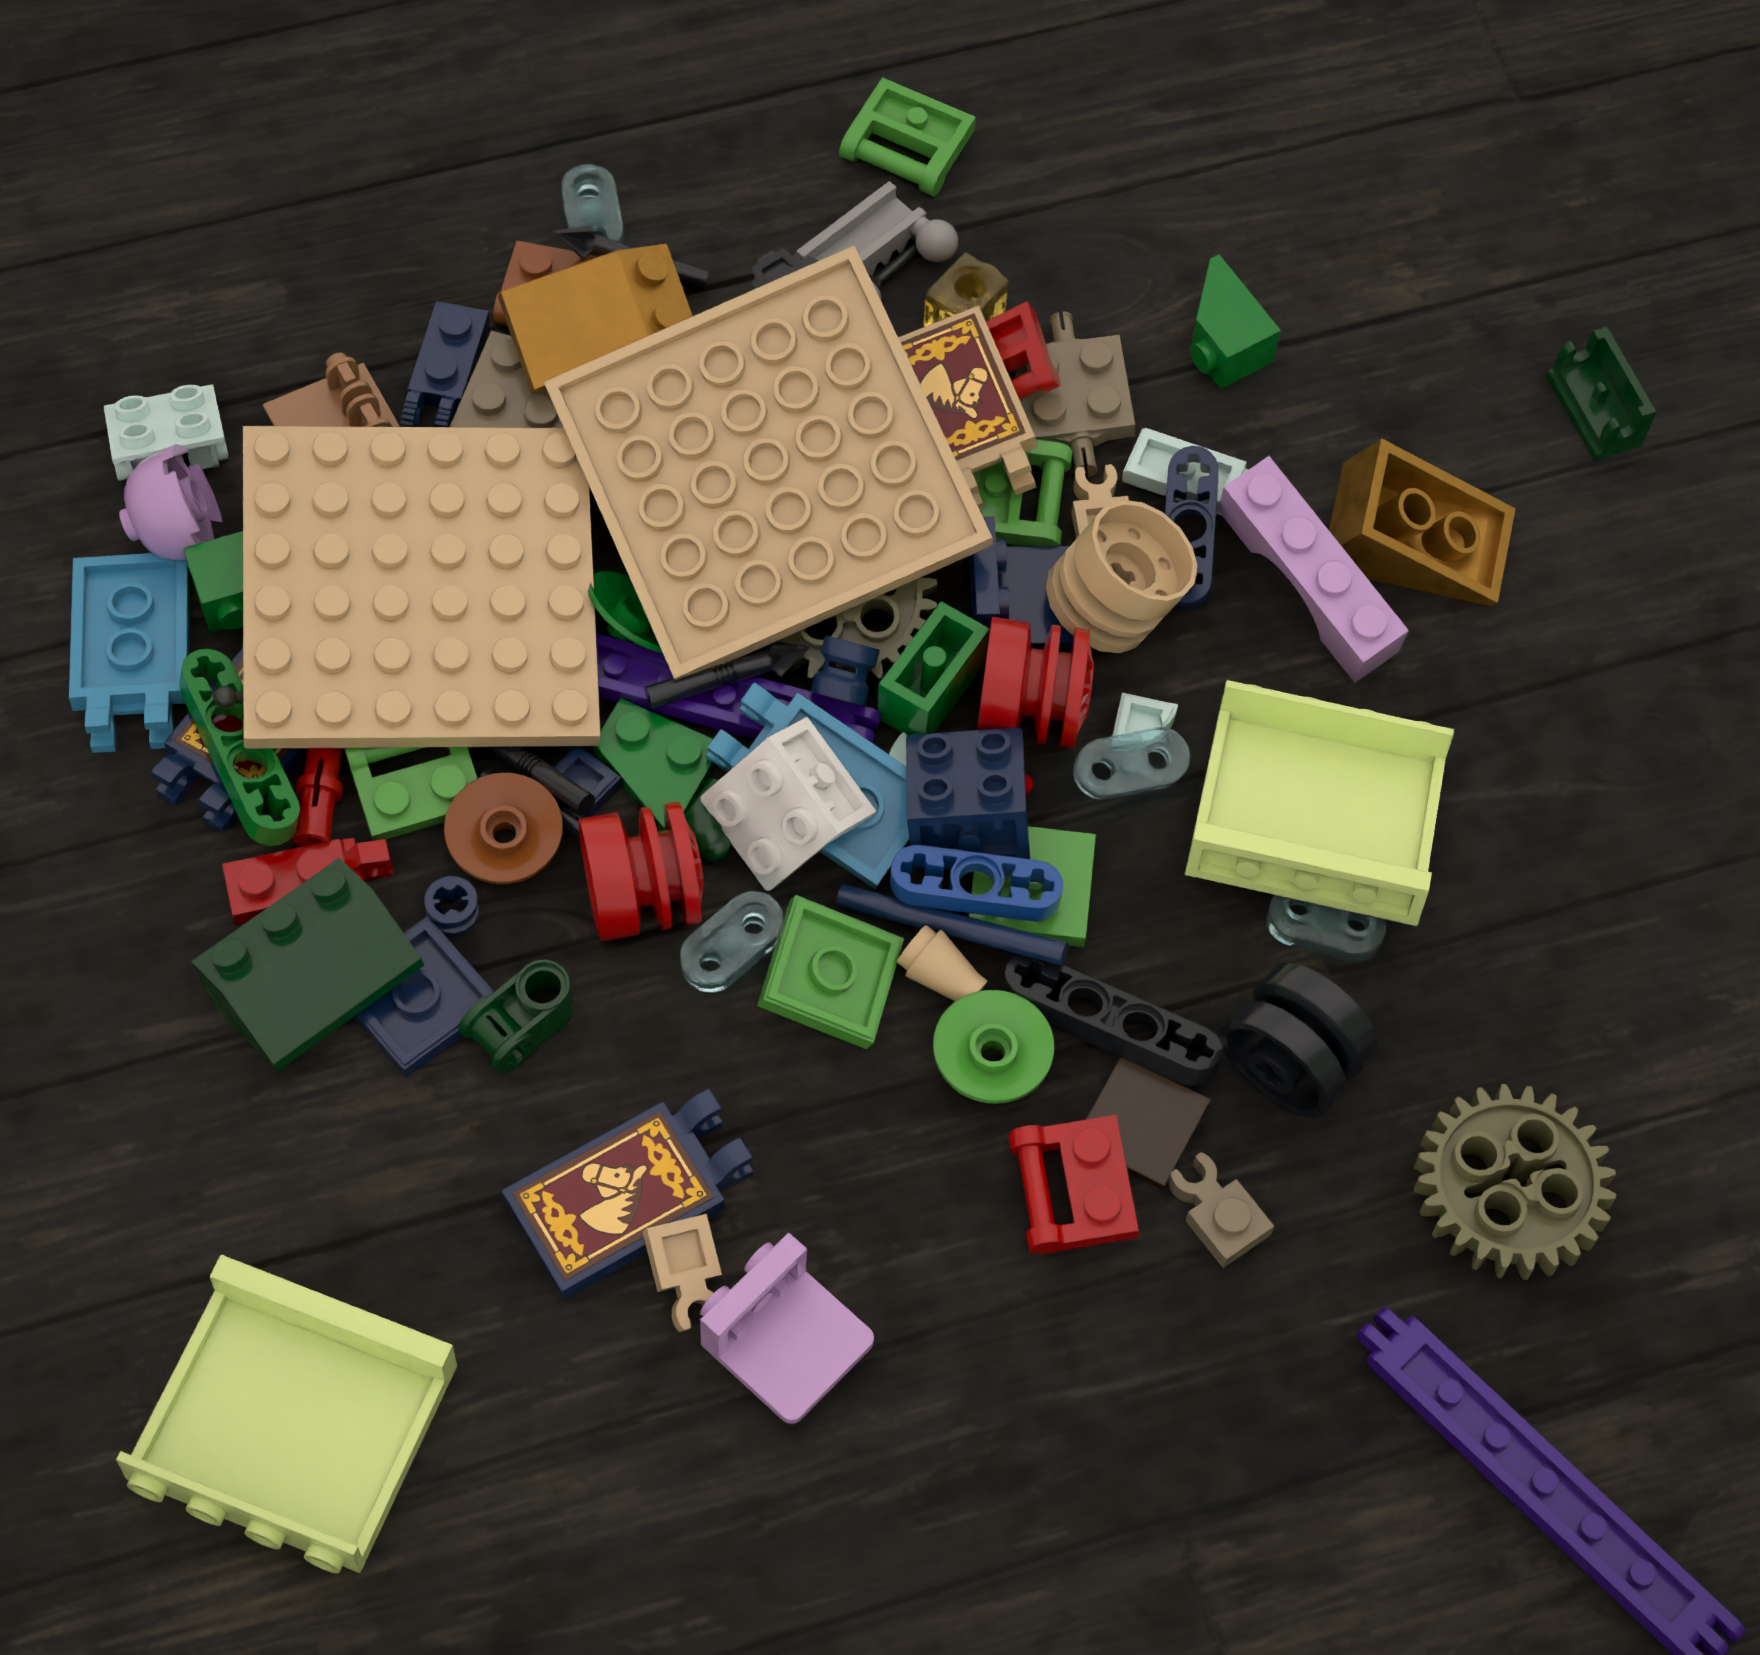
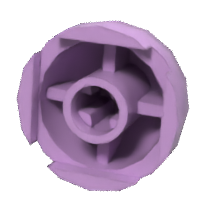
M178 444L155 452L137 465L129 475L124 489L126 508L119 512L122 526L132 541L140 539L151 553L162 559L185 560L183 548L214 540L210 521L223 522L214 493L198 463L189 467L186 466L179 456L189 451L184 446Z

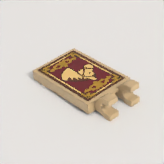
M976 306L898 337L979 510L983 509L984 505L972 473L1002 462L1015 495L1036 488L1031 474L1032 469L1025 452L1038 447L1036 438L980 307Z

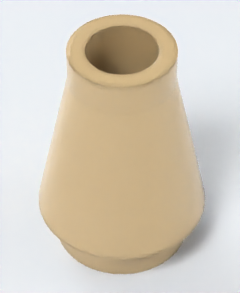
M927 925L916 934L897 960V963L907 970L905 977L954 1001L968 994L982 991L988 982L974 969L942 929L936 933Z

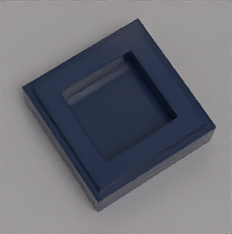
M575 746L554 767L595 796L594 806L588 813L583 814L586 817H592L622 787L619 775L580 746ZM552 795L557 802H559V803L563 804L564 806H566V807L572 809L570 806H568L567 804H565L564 802H562L560 799H558L557 797H555L554 795Z

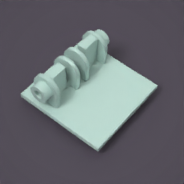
M213 384L202 387L184 385L174 389L171 393L146 398L143 396H128L120 399L115 404L104 406L111 456L118 481L128 479L132 471L145 458L175 444L182 445L189 451L187 453L190 466L198 463L201 469L218 467V461L229 459Z

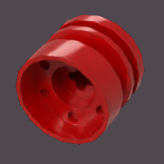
M992 617L977 730L1019 728L1023 716L1034 718L1036 744L1045 745L1049 720L1062 721L1059 747L1074 749L1079 730L1084 720L1087 719L1091 696L1094 662L1089 643L1090 629L1075 628L1071 653L1058 652L1061 626L1059 625L1051 626L1044 648L1035 649L1032 648L1029 621Z
M679 801L663 805L665 831L657 832L650 806L640 809L638 819L639 835L633 837L627 836L623 822L617 812L578 820L585 875L600 942L639 935L641 907L652 906L661 930L672 928L670 902L678 901L685 926L702 922L701 901L704 879L695 834L685 819Z

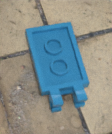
M153 553L73 558L69 700L73 711L86 710L85 730L87 734L91 733L90 747L92 753L116 751L114 715L144 713V725L146 730L149 729L151 749L165 748V740L174 731L172 704H186L180 692L179 681L183 660L190 654L191 576L186 559H162Z
M753 683L740 702L742 706L739 712L755 723L765 727L749 749L720 729L707 748L709 752L706 758L729 772L768 737L808 717L876 810L862 824L831 841L819 852L876 889L891 868L896 854L904 849L909 842L906 766L799 693L786 706L765 689Z

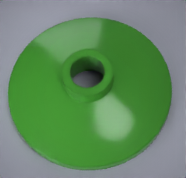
M983 990L960 998L943 1013L936 1026L933 1052L936 1065L942 1077L957 1092L979 1102L1007 1103L1028 1095L1044 1081L1053 1061L1054 1038L1045 1016L1031 1002L1007 991ZM986 1049H996L1001 1052L1003 1058L1000 1061H988L982 1057L981 1053Z

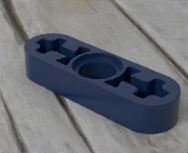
M1188 446L1180 449L1172 456L1168 465L1165 515L1176 523L1183 515L1194 514L1201 517L1207 526L1204 535L1200 539L1190 542L1195 555L1206 553L1204 559L1195 556L1198 566L1195 580L1203 582L1202 584L1193 585L1191 594L1184 595L1174 606L1182 610L1200 607L1207 601L1212 591L1219 468L1214 455L1207 449L1199 446ZM1192 462L1200 463L1201 472L1209 473V476H1202L1198 480V501L1187 500L1186 476L1178 475V472H1186L1189 468V463ZM1175 498H1179V499H1182V500H1183V501H1180V502H1177V503L1174 502V501H1175ZM1209 499V504L1200 502Z

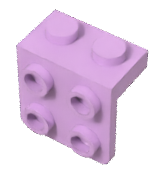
M790 1233L775 1246L769 1242L759 1248L745 1266L744 1271L747 1274L731 1290L727 1286H722L712 1294L700 1312L703 1316L700 1319L701 1346L784 1422L794 1424L799 1422L865 1356L873 1346L874 1335L868 1326L806 1272L807 1248Z

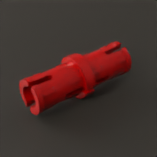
M343 748L307 749L304 775L297 779L295 794L300 798V812L296 832L293 835V842L299 847L331 841L330 835L335 803L341 801L343 784L338 780Z

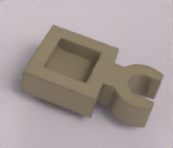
M1201 1152L1195 1156L1193 1166L1202 1176L1203 1180L1198 1183H1190L1175 1169L1170 1173L1168 1185L1175 1197L1183 1202L1193 1203L1196 1206L1188 1211L1185 1221L1224 1268L1271 1236L1274 1225L1237 1179L1222 1188L1216 1181L1217 1168L1215 1163L1209 1156Z

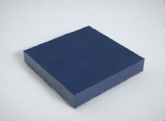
M428 916L404 932L407 939L422 958L425 966L354 1016L355 1020L405 1078L462 1038L463 1035L458 1031V1027L463 1016L475 1003L494 993Z

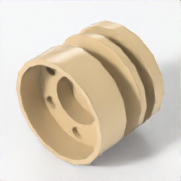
M1121 500L1105 505L1052 566L1048 573L1046 592L1050 608L1061 625L1074 636L1075 628L1090 629V647L1103 652L1122 653L1136 648L1163 617L1183 598L1195 584L1198 566L1192 545L1181 528L1169 517L1145 503Z

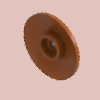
M494 773L472 781L455 796L445 817L444 834L447 848L453 860L467 874L487 883L512 884L535 876L552 861L562 840L563 823L555 798L539 782L516 773ZM504 829L511 830L516 834L515 838L508 843H499L494 839L495 835Z

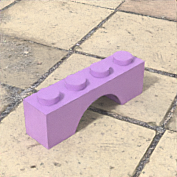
M1270 456L1223 488L1218 508L1220 514L1251 553H1258L1268 558L1291 581L1314 618L1320 640L1354 683L1400 651L1409 630Z

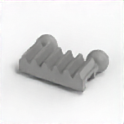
M889 181L796 251V255L801 260L809 256L820 261L855 245L868 275L872 276L879 262L885 266L889 263L894 251H897L899 254L904 252L909 239L914 242L916 241L917 250L924 259L935 263L944 262L951 258L957 250L958 235L950 223L939 219L928 220L926 212L922 208L918 207L914 211L910 210L896 198V186ZM873 283L874 288L881 300L880 291L877 288V286Z

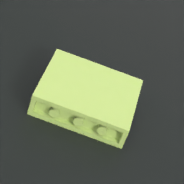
M1227 680L1217 719L1185 875L1417 926L1430 887L1432 872H1428L1445 760L1453 738L1454 729Z
M220 1255L210 1275L215 1291L131 1455L120 1451L116 1459L125 1478L129 1480L127 1487L136 1494L152 1501L162 1502L165 1495L184 1502L187 1504L185 1509L189 1514L206 1523L220 1526L223 1520L226 1519L246 1527L245 1535L263 1546L280 1549L282 1544L286 1543L306 1551L304 1558L308 1562L328 1572L339 1573L343 1566L361 1573L457 1368L453 1345Z

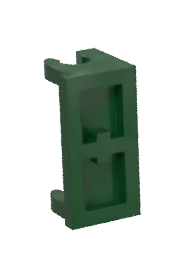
M1607 327L1594 330L1587 340V346L1580 352H1576L1572 341L1567 342L1560 349L1553 369L1548 370L1546 375L1594 461L1643 446L1656 414L1655 408Z

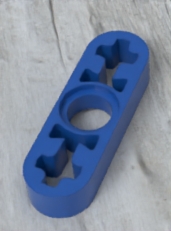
M912 845L900 850L894 857L891 865L890 885L894 895L903 903L912 906L1036 922L1053 916L1061 903L1063 879L1054 866L1044 861ZM913 867L925 868L922 884L910 883V874ZM944 869L951 870L949 890L942 889ZM978 871L990 877L993 887L985 894L972 895L961 887L959 881L965 874ZM1004 877L1011 878L1009 898L1001 897ZM1030 882L1042 884L1043 893L1041 900L1029 898L1028 889Z

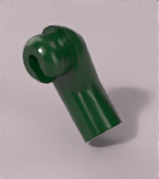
M715 778L707 780L684 814L688 825L695 834L699 854L702 853L705 859L710 862H718L723 859L732 845L728 837L721 832V824L708 812L701 802V796L719 781Z

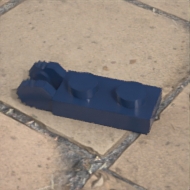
M436 301L408 386V393L401 416V427H418L425 404L439 407L434 418V427H450L480 358L490 324L489 311Z

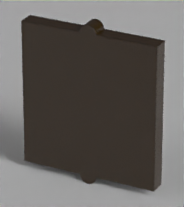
M1120 1057L1087 1119L1117 1115L1127 1172L1164 1190L1170 1173L1177 1166L1211 1099L1167 1077Z

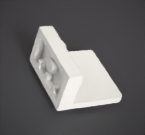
M808 717L768 737L701 796V802L705 808L721 824L724 834L767 891L778 886L831 841L859 826L876 812Z

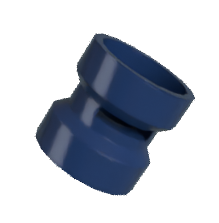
M825 635L821 649L824 657L823 667L821 671L814 675L810 691L865 706L870 690L866 683L869 670L876 667L880 650ZM836 663L855 667L856 672L836 668Z

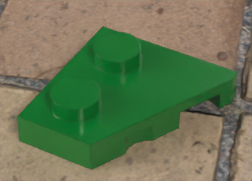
M622 698L619 699L600 731L599 746H594L596 757L601 763L621 777L624 790L637 806L639 804L643 807L650 806L654 820L658 824V832L665 831L663 805L679 801L685 814L717 766L706 758L709 752L707 748L713 741L712 738Z

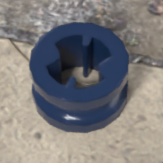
M446 876L436 880L427 889L424 898L426 916L432 920L445 936L456 937L466 934L475 926L479 919L480 909L476 890L468 880L458 876ZM459 898L462 900V912L459 913L451 909L445 915L442 914L441 902L443 900L449 903H454Z

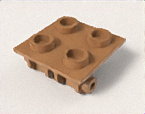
M344 353L333 354L327 359L325 379L263 404V408L273 426L400 427L365 364L361 363L358 365L354 358L347 357Z

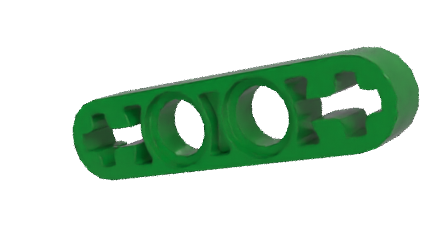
M212 649L196 650L183 660L179 681L181 695L245 831L251 839L260 844L268 846L281 845L289 841L296 832L300 812L298 799L273 748L244 749V727L236 732H224L216 728L212 723L215 717L228 714L239 718L244 724V703H235L231 708L227 709L218 707L214 702V698H211L212 690L204 677H197V674L205 673L210 680L217 679L215 690L221 686H229L235 691H243V684L233 663L226 655ZM242 760H252L261 764L266 772L258 778H246L238 774L233 766ZM268 794L266 803L274 816H282L281 821L274 822L270 815H261L263 808L262 796Z

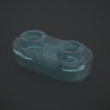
M592 164L580 165L568 171L562 180V200L567 228L592 226L595 234L624 243L623 222L612 175L606 169ZM586 197H593L587 200H583Z
M1157 727L1096 739L1088 743L1075 759L1073 775L1076 784L1086 795L1095 799H1111L1173 785L1186 772L1190 762V752L1183 737L1168 728ZM1156 751L1164 755L1166 759V767L1164 769H1155L1150 765L1148 761V754L1150 752ZM1102 762L1108 765L1111 770L1110 779L1100 780L1096 778L1092 771L1093 764Z
M754 891L736 896L693 932L681 947L680 965L685 981L694 989L708 993L722 991L732 985L776 946L783 923V912L778 902L765 893ZM750 923H756L764 929L760 933L750 934L743 928ZM707 960L717 961L721 965L715 971H706L700 967Z
M1273 895L1266 917L1267 926L1271 934L1281 943L1348 962H1362L1372 958L1378 952L1386 931L1385 920L1382 918ZM1290 906H1303L1307 909L1308 914L1297 915L1290 910ZM1351 920L1359 921L1366 929L1355 931L1348 926L1347 922Z

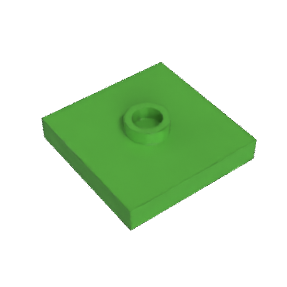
M1028 826L1030 859L1051 864L1059 871L1063 879V892L1057 912L1046 920L1036 922L969 913V917L1067 942L1068 946L1084 948L1096 834ZM974 871L971 894L982 895L989 892L993 887L990 877L982 872ZM1004 877L1001 897L1009 898L1010 877ZM1030 882L1028 889L1029 898L1041 900L1043 893L1042 884Z
M795 895L788 904L757 1006L868 1049L875 1040L904 938Z

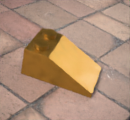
M667 244L617 250L501 291L498 296L531 394L548 392L544 384L547 380L693 317Z
M1381 438L1343 463L1329 531L1369 580L1493 606L1499 600L1516 508Z

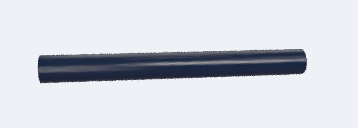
M842 884L838 892L837 907L920 929L927 925L936 933L942 929L947 936L1061 966L1064 964L1067 956L1068 943L941 909L908 905L898 898Z

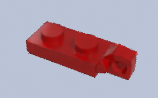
M354 838L342 839L341 841L340 839H335L330 842H321L222 864L235 925L247 923L338 858L365 882L393 876V867L386 840L355 844Z

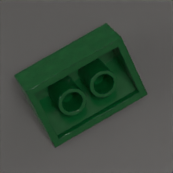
M340 858L191 961L213 1006L277 1072L425 966L420 955L373 889Z

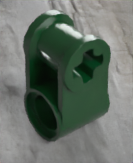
M537 960L527 964L494 993L475 1003L461 1019L458 1031L466 1039L474 1038L493 1058L491 1066L498 1074H506L513 1071L536 1048L558 1030L565 1027L572 1019L575 1008L568 974L561 965L550 960ZM551 989L559 993L549 1003L541 1004L531 1000L541 990Z

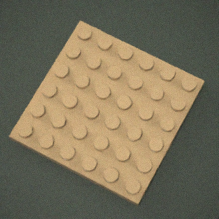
M855 245L544 382L675 680L710 667L714 668L716 665L719 667V664L724 665L725 662H730L994 545L992 535Z
M243 426L244 749L599 746L600 717L595 606L588 595L590 582L594 589L589 484L565 429Z

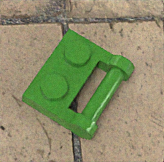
M882 77L846 132L841 142L839 156L854 163L858 159L919 184L920 191L935 197L941 190L950 168L973 134L976 117ZM873 133L931 158L928 165L869 141L868 138Z
M1036 440L1038 447L1025 452L1030 465H1036L1042 469L1036 522L1019 520L1023 493L1015 495L1002 462L972 473L984 508L980 509L982 516H995L996 539H1006V544L1017 546H1061L1062 531L1058 527L1064 472L1070 469L1073 452L1069 446L1059 442Z
M426 747L344 748L372 841L386 840L444 823L448 808L455 796L466 785L477 779L468 748L447 747L449 756L373 778L368 764Z

